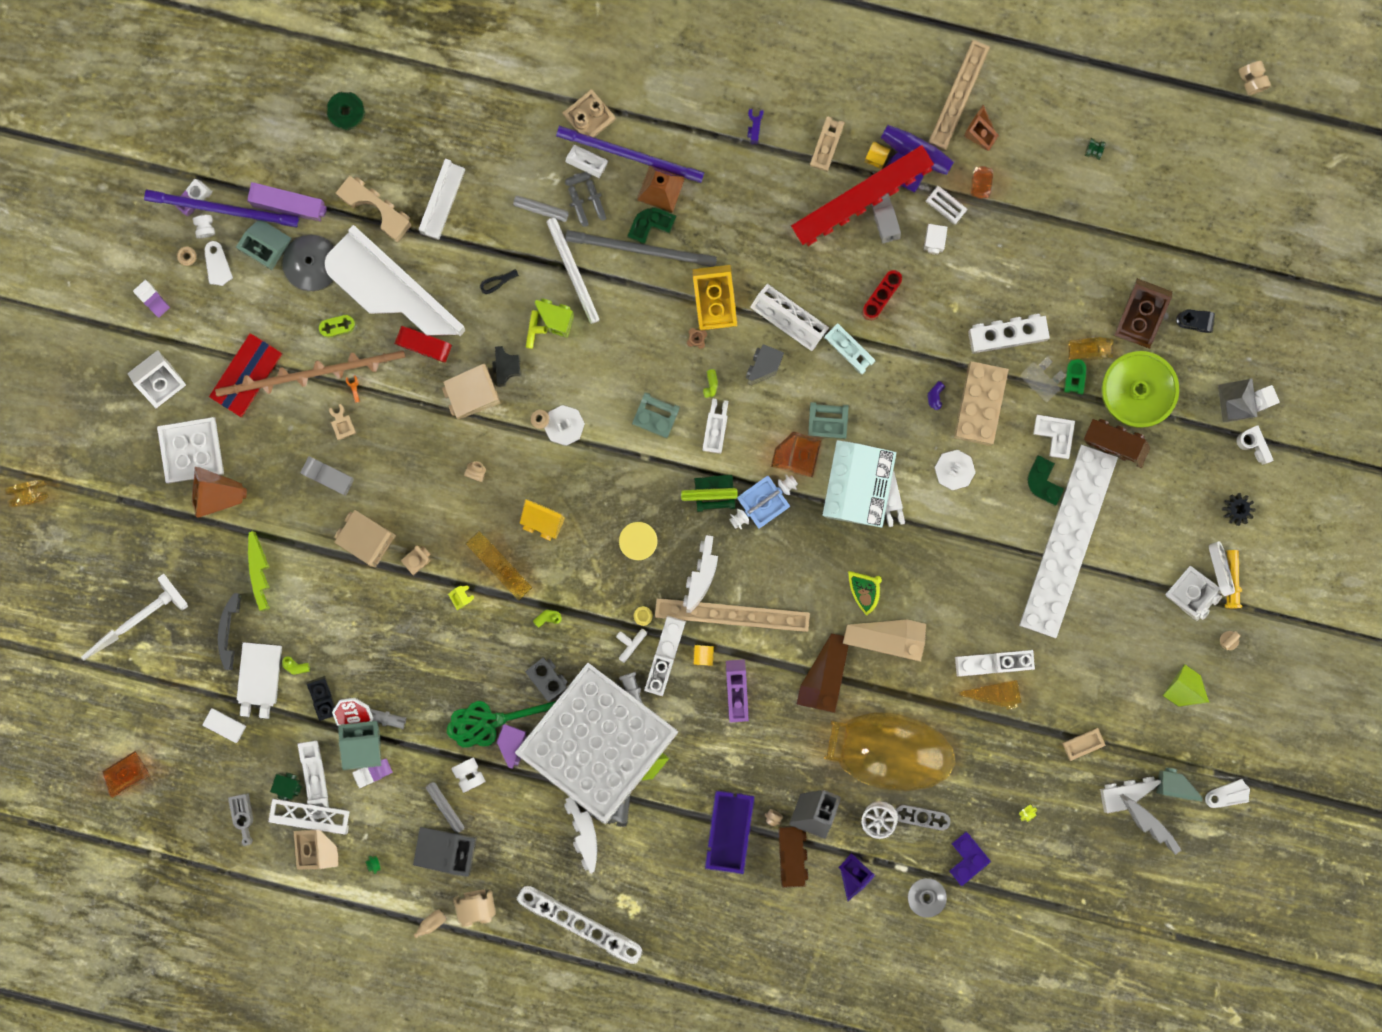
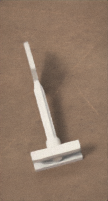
M162 574L158 577V580L164 592L159 595V598L122 624L115 632L113 630L110 631L81 658L85 660L119 639L118 635L127 632L163 604L166 605L172 601L183 611L188 607L187 603L168 578Z

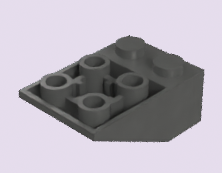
M420 827L413 865L469 877L477 837Z

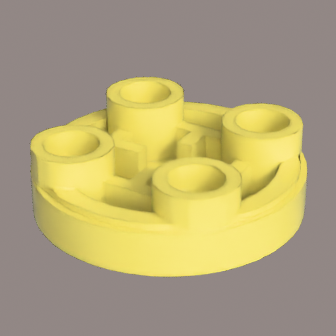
M633 522L622 530L619 537V546L628 558L644 560L655 552L657 535L648 524Z

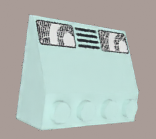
M837 440L823 516L829 519L883 528L897 452Z

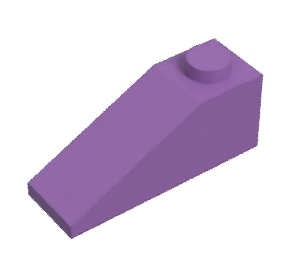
M745 659L726 661L729 722L749 721Z

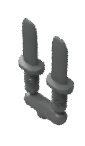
M587 172L575 174L565 180V184L570 186L568 191L573 202L570 203V207L574 206L580 224L583 227L589 226L581 205L584 201L583 199L579 200L577 191L572 186L580 182L586 181L590 194L587 197L588 201L592 200L599 219H607L599 199L602 195L601 193L597 194L595 185H593V181L590 179L591 174Z

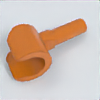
M354 375V383H349V379L346 377V383L353 392L355 403L360 402L357 393V386L359 384L357 377Z

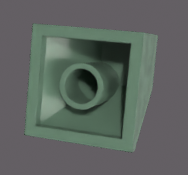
M1166 767L1165 771H1159L1158 780L1161 783L1157 786L1156 793L1202 801L1200 794L1183 774L1177 773V769Z

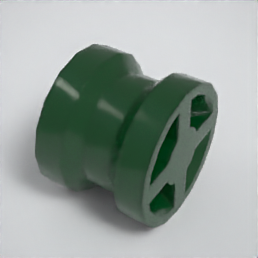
M1090 138L1085 156H1093L1096 160L1100 161L1106 142H1097L1095 139Z

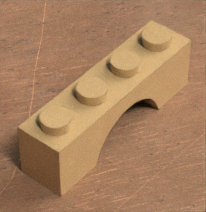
M349 175L336 192V195L352 208L362 204H369L378 208L382 215L381 230L398 243L411 226V223L408 221L410 217L402 211L400 213L394 210L395 206L388 200L383 202L378 198L380 194L374 189L368 190L364 187L365 183L357 176L352 178Z

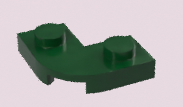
M655 207L645 209L635 216L627 238L645 245L652 228L670 235L677 216Z
M1037 455L1027 476L1029 489L1038 499L1057 506L1064 488L1047 481L1055 463Z

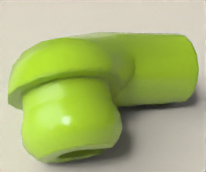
M710 369L706 371L709 387L703 389L705 398H713L716 395L718 386L716 370Z
M544 610L533 622L539 628L545 622L558 624L561 622L562 617L557 611Z
M289 656L282 659L283 668L292 675L310 672L309 663L298 664Z

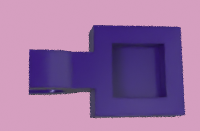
M749 109L748 117L753 122V125L748 127L747 138H751L750 144L758 145L760 123L764 110H760L759 116L754 117L752 115L753 109Z

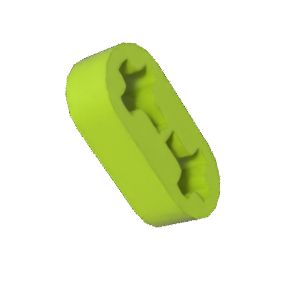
M342 315L322 321L319 325V331L324 337L331 338L352 332L356 325L351 316ZM345 319L351 322L348 329L338 325L343 324ZM326 324H329L330 327L336 326V328L330 330L329 334L323 331L326 328Z

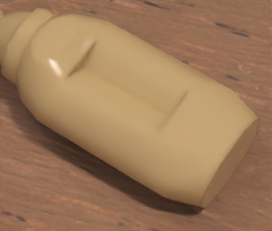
M440 909L435 910L420 923V927H418L414 937L417 938L418 936L430 934L441 926L447 919Z

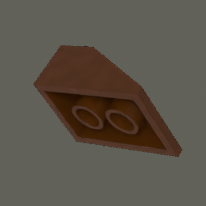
M1137 278L1114 336L1150 349L1172 299L1173 292Z

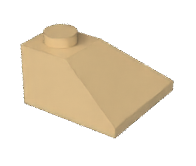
M321 830L294 831L297 870L324 869L339 866L337 846Z

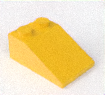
M731 265L693 269L699 329L707 330L737 326Z
M526 500L520 524L523 525V530L533 533L535 530L541 533L540 537L551 541V538H557L565 518L562 514Z

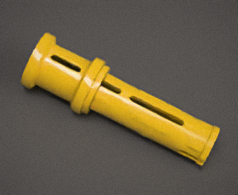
M1227 550V562L1235 593L1227 596L1225 608L1238 609L1242 608L1240 604V592H1242V589L1239 586V550Z

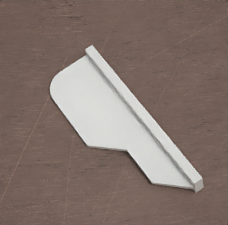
M354 225L348 230L349 233L327 254L325 269L329 277L369 314L403 313L427 336H461L465 332L464 326Z

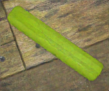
M736 488L681 491L682 501L736 499L738 497V490Z

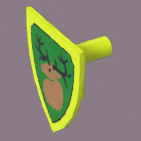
M848 571L850 588L854 599L867 616L878 604L882 579L880 576L870 577Z

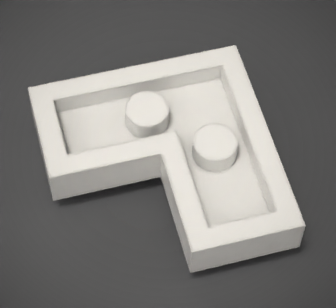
M1036 415L1033 434L1052 437L1050 457L1069 459L1075 421Z

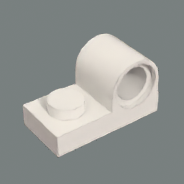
M1258 425L1238 435L1237 445L1239 448L1249 450L1255 447V457L1262 465L1274 461ZM1245 435L1251 438L1252 442L1250 445L1245 444Z

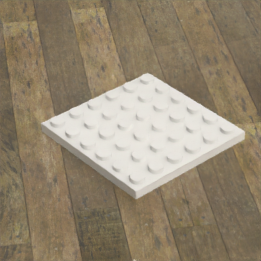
M587 663L515 754L606 824L677 735L678 731Z

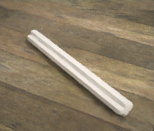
M551 218L547 220V225L588 320L591 324L598 322V314L556 218Z

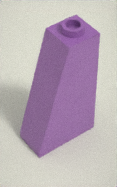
M251 182L247 201L253 208L299 216L300 218L321 222L322 217H325L326 206H324L325 203L321 199Z

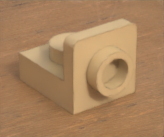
M418 545L415 546V549L401 560L412 575H415L431 561L429 558L431 554L424 546L421 548Z

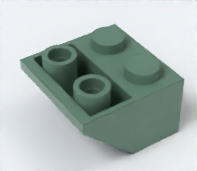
M257 220L246 230L236 248L272 271L292 238L268 223Z
M377 721L338 725L343 770L381 766L380 731Z

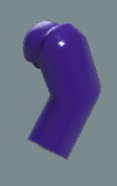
M940 381L927 394L928 404L934 410H939L942 407L939 394L945 388V385Z

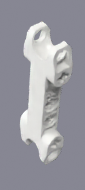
M524 886L517 898L519 903L529 910L556 922L628 963H637L642 954V948L636 942L606 928L532 886ZM529 892L533 894V901H527L524 898V893ZM548 903L549 908L544 909L543 904ZM560 910H565L568 913L566 920L558 918ZM583 920L586 925L585 928L577 929L575 921ZM600 929L603 936L596 939L592 936V931ZM617 940V944L612 946L611 941ZM629 948H633L636 950L637 954L635 956H629L627 955L626 950Z

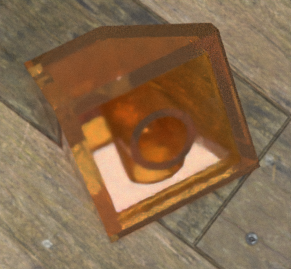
M793 431L775 448L771 467L813 478L821 440Z

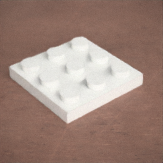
M214 417L157 427L167 484L193 480L195 467H200L219 475L224 474L216 419Z

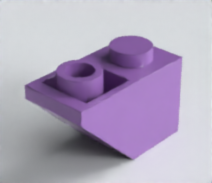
M504 724L497 744L508 767L513 769L515 765H519L521 760L515 752L526 740L527 732Z

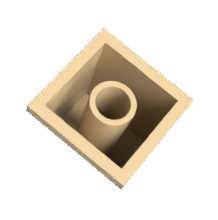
M485 363L444 381L443 393L445 398L450 399V412L452 416L456 415L457 419L501 404L489 369Z
M354 510L353 513L350 512L347 515L344 528H340L335 534L334 538L336 540L334 543L368 565L376 568L396 535Z

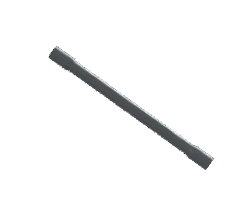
M567 230L565 239L573 243L596 245L697 263L698 265L715 267L717 256L644 245Z

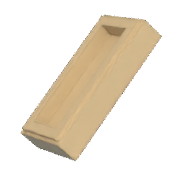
M1098 728L1062 743L1069 761L1106 746Z

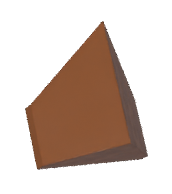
M983 105L966 130L964 137L989 151L999 135L995 132Z

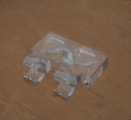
M1048 356L1038 366L1033 362L1020 375L1046 403L1060 390L1057 384L1066 376L1060 370L1050 379L1043 372L1052 363Z

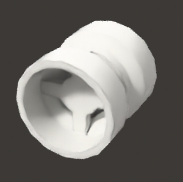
M201 215L193 218V223L197 226L195 231L196 238H207L215 235V230L210 225L213 222L211 215Z

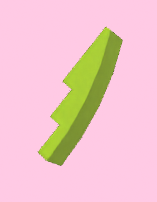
M251 531L248 537L249 574L259 611L263 612L270 609L263 593L264 590L270 588L263 570L270 568L256 532Z

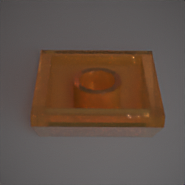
M136 751L102 771L112 798L119 797L151 777Z

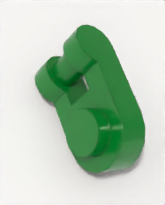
M1074 359L1068 363L1063 392L1070 393V391L1083 395L1087 369L1085 362L1082 360ZM1072 378L1079 379L1078 384H1071Z

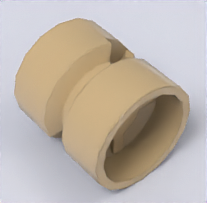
M1262 61L1248 64L1238 70L1241 79L1246 81L1244 87L1247 95H1253L1271 87L1268 76L1264 75L1266 70Z

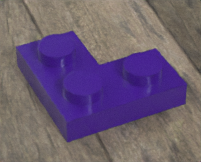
M966 831L951 843L963 857L959 863L949 870L961 886L991 863L990 859Z

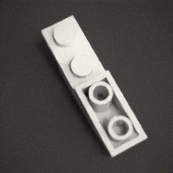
M706 535L705 541H701L700 552H703L702 559H698L697 571L700 572L692 571V577L688 576L686 588L690 589L689 596L685 595L683 606L687 607L686 613H691L697 607L713 580L718 556L711 555L713 536Z
M667 616L644 691L663 696L686 621Z
M1033 650L955 657L957 676L1035 669Z
M568 797L566 798L567 803L564 806L568 814L572 813L575 819L572 823L576 832L580 831L581 833L575 837L573 845L577 853L581 852L584 858L581 862L585 871L589 870L591 874L595 871L597 861V839L593 820L588 810L581 813L577 802L573 798Z

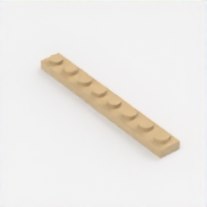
M658 598L656 600L655 618L666 619L667 616H671L685 621L808 632L810 613L700 602L691 613H686L687 607L683 606L684 601Z

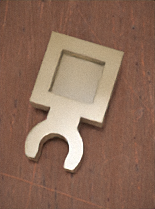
M339 404L340 412L337 414L334 413L333 408H329L330 414L336 419L331 424L337 440L356 434L350 416L344 417L345 409L341 404Z

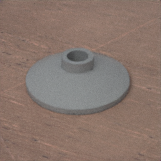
M920 879L911 886L908 892L910 908L921 917H934L946 905L947 896L945 889L934 879ZM924 894L930 895L928 901L923 900Z

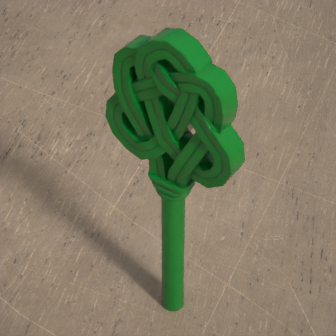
M476 701L471 703L467 709H459L453 712L451 722L447 726V734L462 748L471 747L475 744L482 747L490 746L497 737L495 728L504 725L506 721L549 711L556 701L506 714L491 713L490 706L487 703ZM477 707H481L482 709H484V712L475 709ZM470 716L480 717L482 719H472L470 718ZM489 719L496 720L491 724L487 723ZM467 724H468V725H475V726H474L473 728H471L470 730H467V729H466V725H467ZM481 728H484V730L481 731L477 736L474 735ZM490 733V737L488 740H482L485 736H487Z

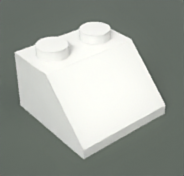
M158 350L127 373L133 384L155 408L186 386L178 373Z

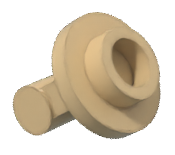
M471 462L467 465L464 476L483 482L486 468L480 462Z
M1226 631L1220 636V645L1225 650H1234L1239 645V638L1241 636L1236 631Z

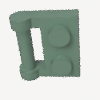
M645 392L632 425L667 439L680 406H672L651 397L650 394ZM647 403L671 413L670 418L645 409Z
M810 402L808 436L846 439L849 405H818L816 402ZM816 412L842 414V419L815 417Z

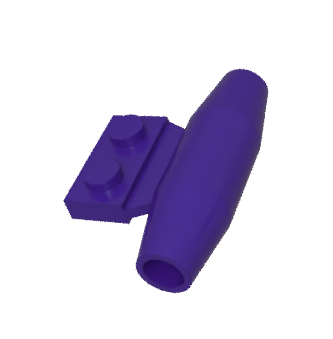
M887 125L881 135V139L898 152L890 158L886 167L921 145L924 146L934 163V166L931 167L933 171L947 175L954 163L935 146L910 132ZM919 174L915 177V182L908 186L905 184L902 186L915 193L924 176Z

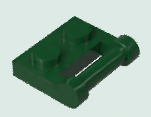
M732 475L694 478L695 490L734 488ZM735 499L713 502L696 500L697 513L709 509H735Z

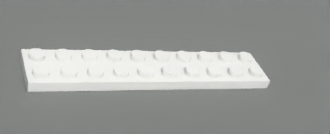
M1080 445L1019 626L1057 638L1118 457Z

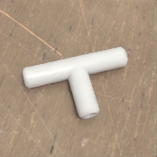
M641 629L633 640L622 632L617 634L616 638L628 646L619 657V660L623 663L626 662L647 635L644 629Z

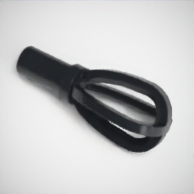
M514 269L504 275L483 280L480 284L482 293L491 294L507 283V281L519 276L518 272ZM501 280L496 286L488 290L483 288L485 284Z

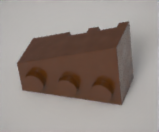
M1100 418L1098 421L1092 419L1084 437L1085 443L1105 453L1119 456V459L1123 461H1132L1137 464V467L1142 469L1150 450L1147 440L1144 439L1145 436L1134 432V435L1128 433L1126 428L1118 425L1115 428L1110 426L1108 421Z

